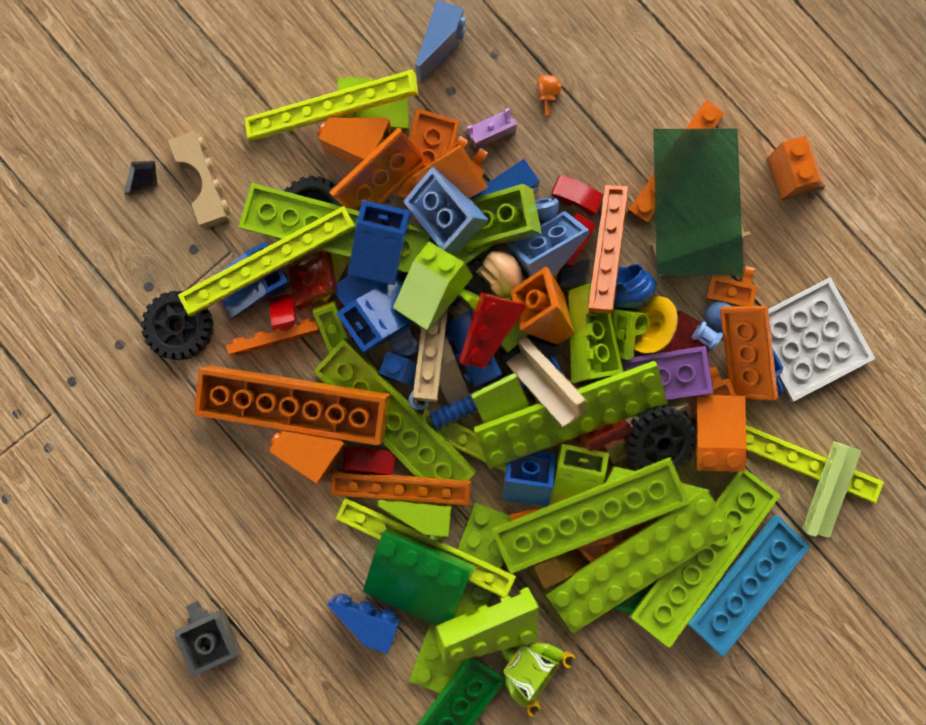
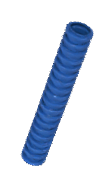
M551 356L548 361L561 373L562 371L557 359ZM517 377L522 390L527 391L528 388ZM473 392L470 393L469 397L465 395L463 396L464 399H457L456 403L450 402L449 406L443 405L442 409L437 408L436 412L430 411L429 415L434 427L439 431L442 426L446 428L448 427L447 424H454L455 420L461 421L462 417L468 418V414L474 415V412L478 410L471 396Z

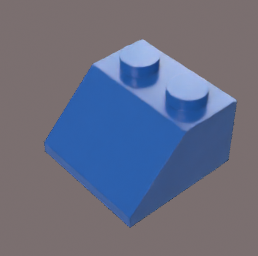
M538 451L506 463L502 500L549 506L553 490L555 453Z

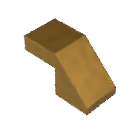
M577 549L534 565L544 589L567 579L585 567Z

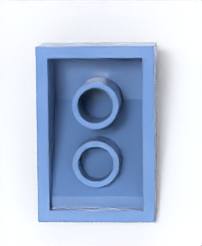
M439 0L436 1L415 64L417 81L422 82L457 47L459 40L464 39L466 18L463 16L462 7Z
M434 167L428 171L403 201L436 244L448 253L459 254L488 221L475 203Z
M563 211L540 225L542 234L509 242L507 247L509 253L517 260L522 273L527 278H530L544 267L549 268L554 276L590 234L589 230L566 211Z

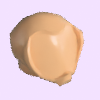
M490 251L485 256L483 265L476 271L489 284L492 296L508 300L512 299L511 290L523 282L522 269L519 263L511 254L503 251Z

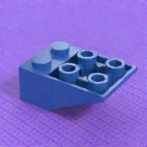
M362 200L348 275L395 285L411 221L410 211Z
M265 241L255 246L254 248L243 253L241 256H239L237 259H235L233 262H231L218 273L248 258L249 256L263 250L264 248L270 245ZM280 268L221 301L230 318L233 319L286 290L292 284L283 268Z
M396 277L395 285L385 283L354 300L336 313L366 355L413 323V321L393 308L403 286L398 277Z
M339 593L338 596L334 595L328 601L327 605L364 646L388 654L400 618L396 617L397 613L387 609H383V612L376 610L373 604L361 601V604L353 602L352 597Z

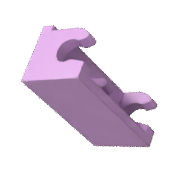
M509 108L475 125L467 126L466 132L475 150L516 132L517 123L515 118L512 119Z

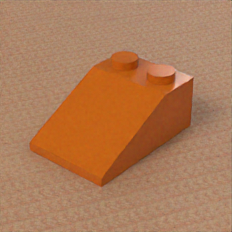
M697 395L695 422L697 443H695L696 449L694 452L696 470L745 472V396Z

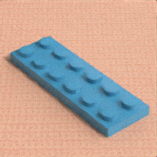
M773 515L705 599L687 625L712 649L724 657L810 549V546L780 516Z

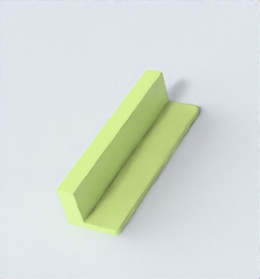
M833 441L802 529L807 534L817 537V534L827 538L831 536L861 450Z

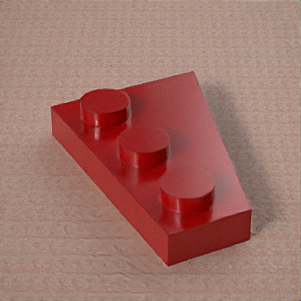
M481 293L459 362L464 365L484 369L527 305Z

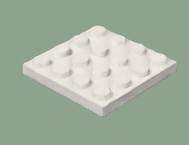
M831 277L768 309L772 347L784 367L782 374L778 377L791 402L875 359Z

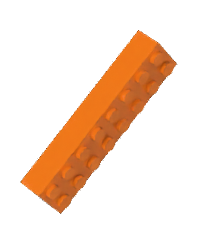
M207 365L198 371L194 415L380 445L385 439L390 394Z

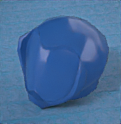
M641 264L619 267L614 308L636 310L644 307L654 297L657 282L648 271L642 268Z

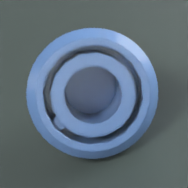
M545 197L535 200L540 225L556 216L559 209V200L557 198Z
M722 301L710 303L703 315L704 322L707 323L706 326L717 333L723 332L720 308L733 307L731 304Z

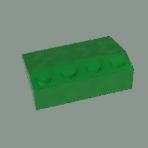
M389 527L382 533L373 555L363 593L438 626L454 619L476 566Z

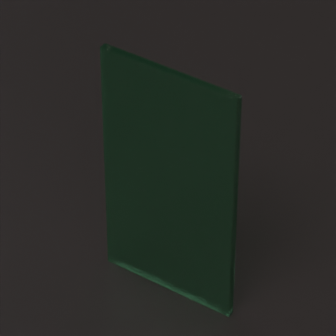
M738 128L653 129L657 276H743Z

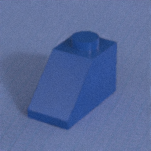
M387 351L379 374L414 387L417 363Z

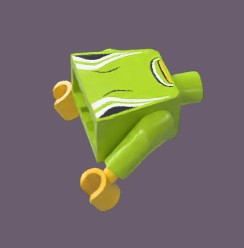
M532 642L529 645H521L518 651L512 647L502 650L500 653L509 662L503 671L506 675L505 682L509 694L522 707H526L531 717L535 716L534 712L530 710L531 707L536 706L541 710L540 703L536 699L560 665L563 664L566 668H571L569 664L565 663L566 658L572 657L576 659L570 652H563L547 643Z

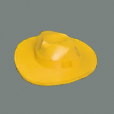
M656 296L644 307L636 310L637 312L645 313L649 318L647 330L635 337L634 349L644 354H652L664 349L672 340L677 328L678 315L676 307L669 299Z

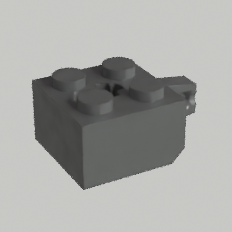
M198 600L186 606L190 616L187 619L188 625L174 632L175 639L191 677L227 662L242 652L224 608L209 614L208 610L203 611ZM210 639L212 644L206 645L205 640Z

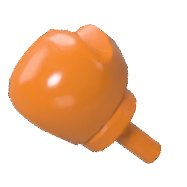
M544 75L537 80L539 101H545V116H550V101H555V96L561 93L562 85L558 83L556 76Z

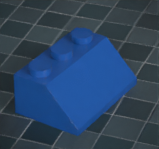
M472 310L465 312L446 324L447 331L445 336L449 344L454 343L457 349L454 355L459 365L462 364L459 360L474 316ZM492 356L484 369L464 365L467 370L464 376L469 386L474 385L475 389L500 378L502 375L494 356Z

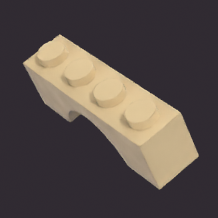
M195 131L168 140L175 161L182 168L195 169L201 175V192L198 198L191 204L199 226L206 230L230 221L228 213L231 210L227 200H223L220 192L223 191L219 179L214 178L212 171H215V166L212 159L206 156L205 150L208 148L203 136L199 137Z

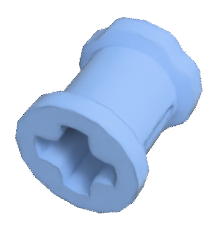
M702 321L691 338L699 340L708 346V350L713 351L722 339L723 334L715 332L706 326V322Z
M413 392L409 396V403L416 410H425L430 405V401H424L425 404L423 406L421 404L415 405Z

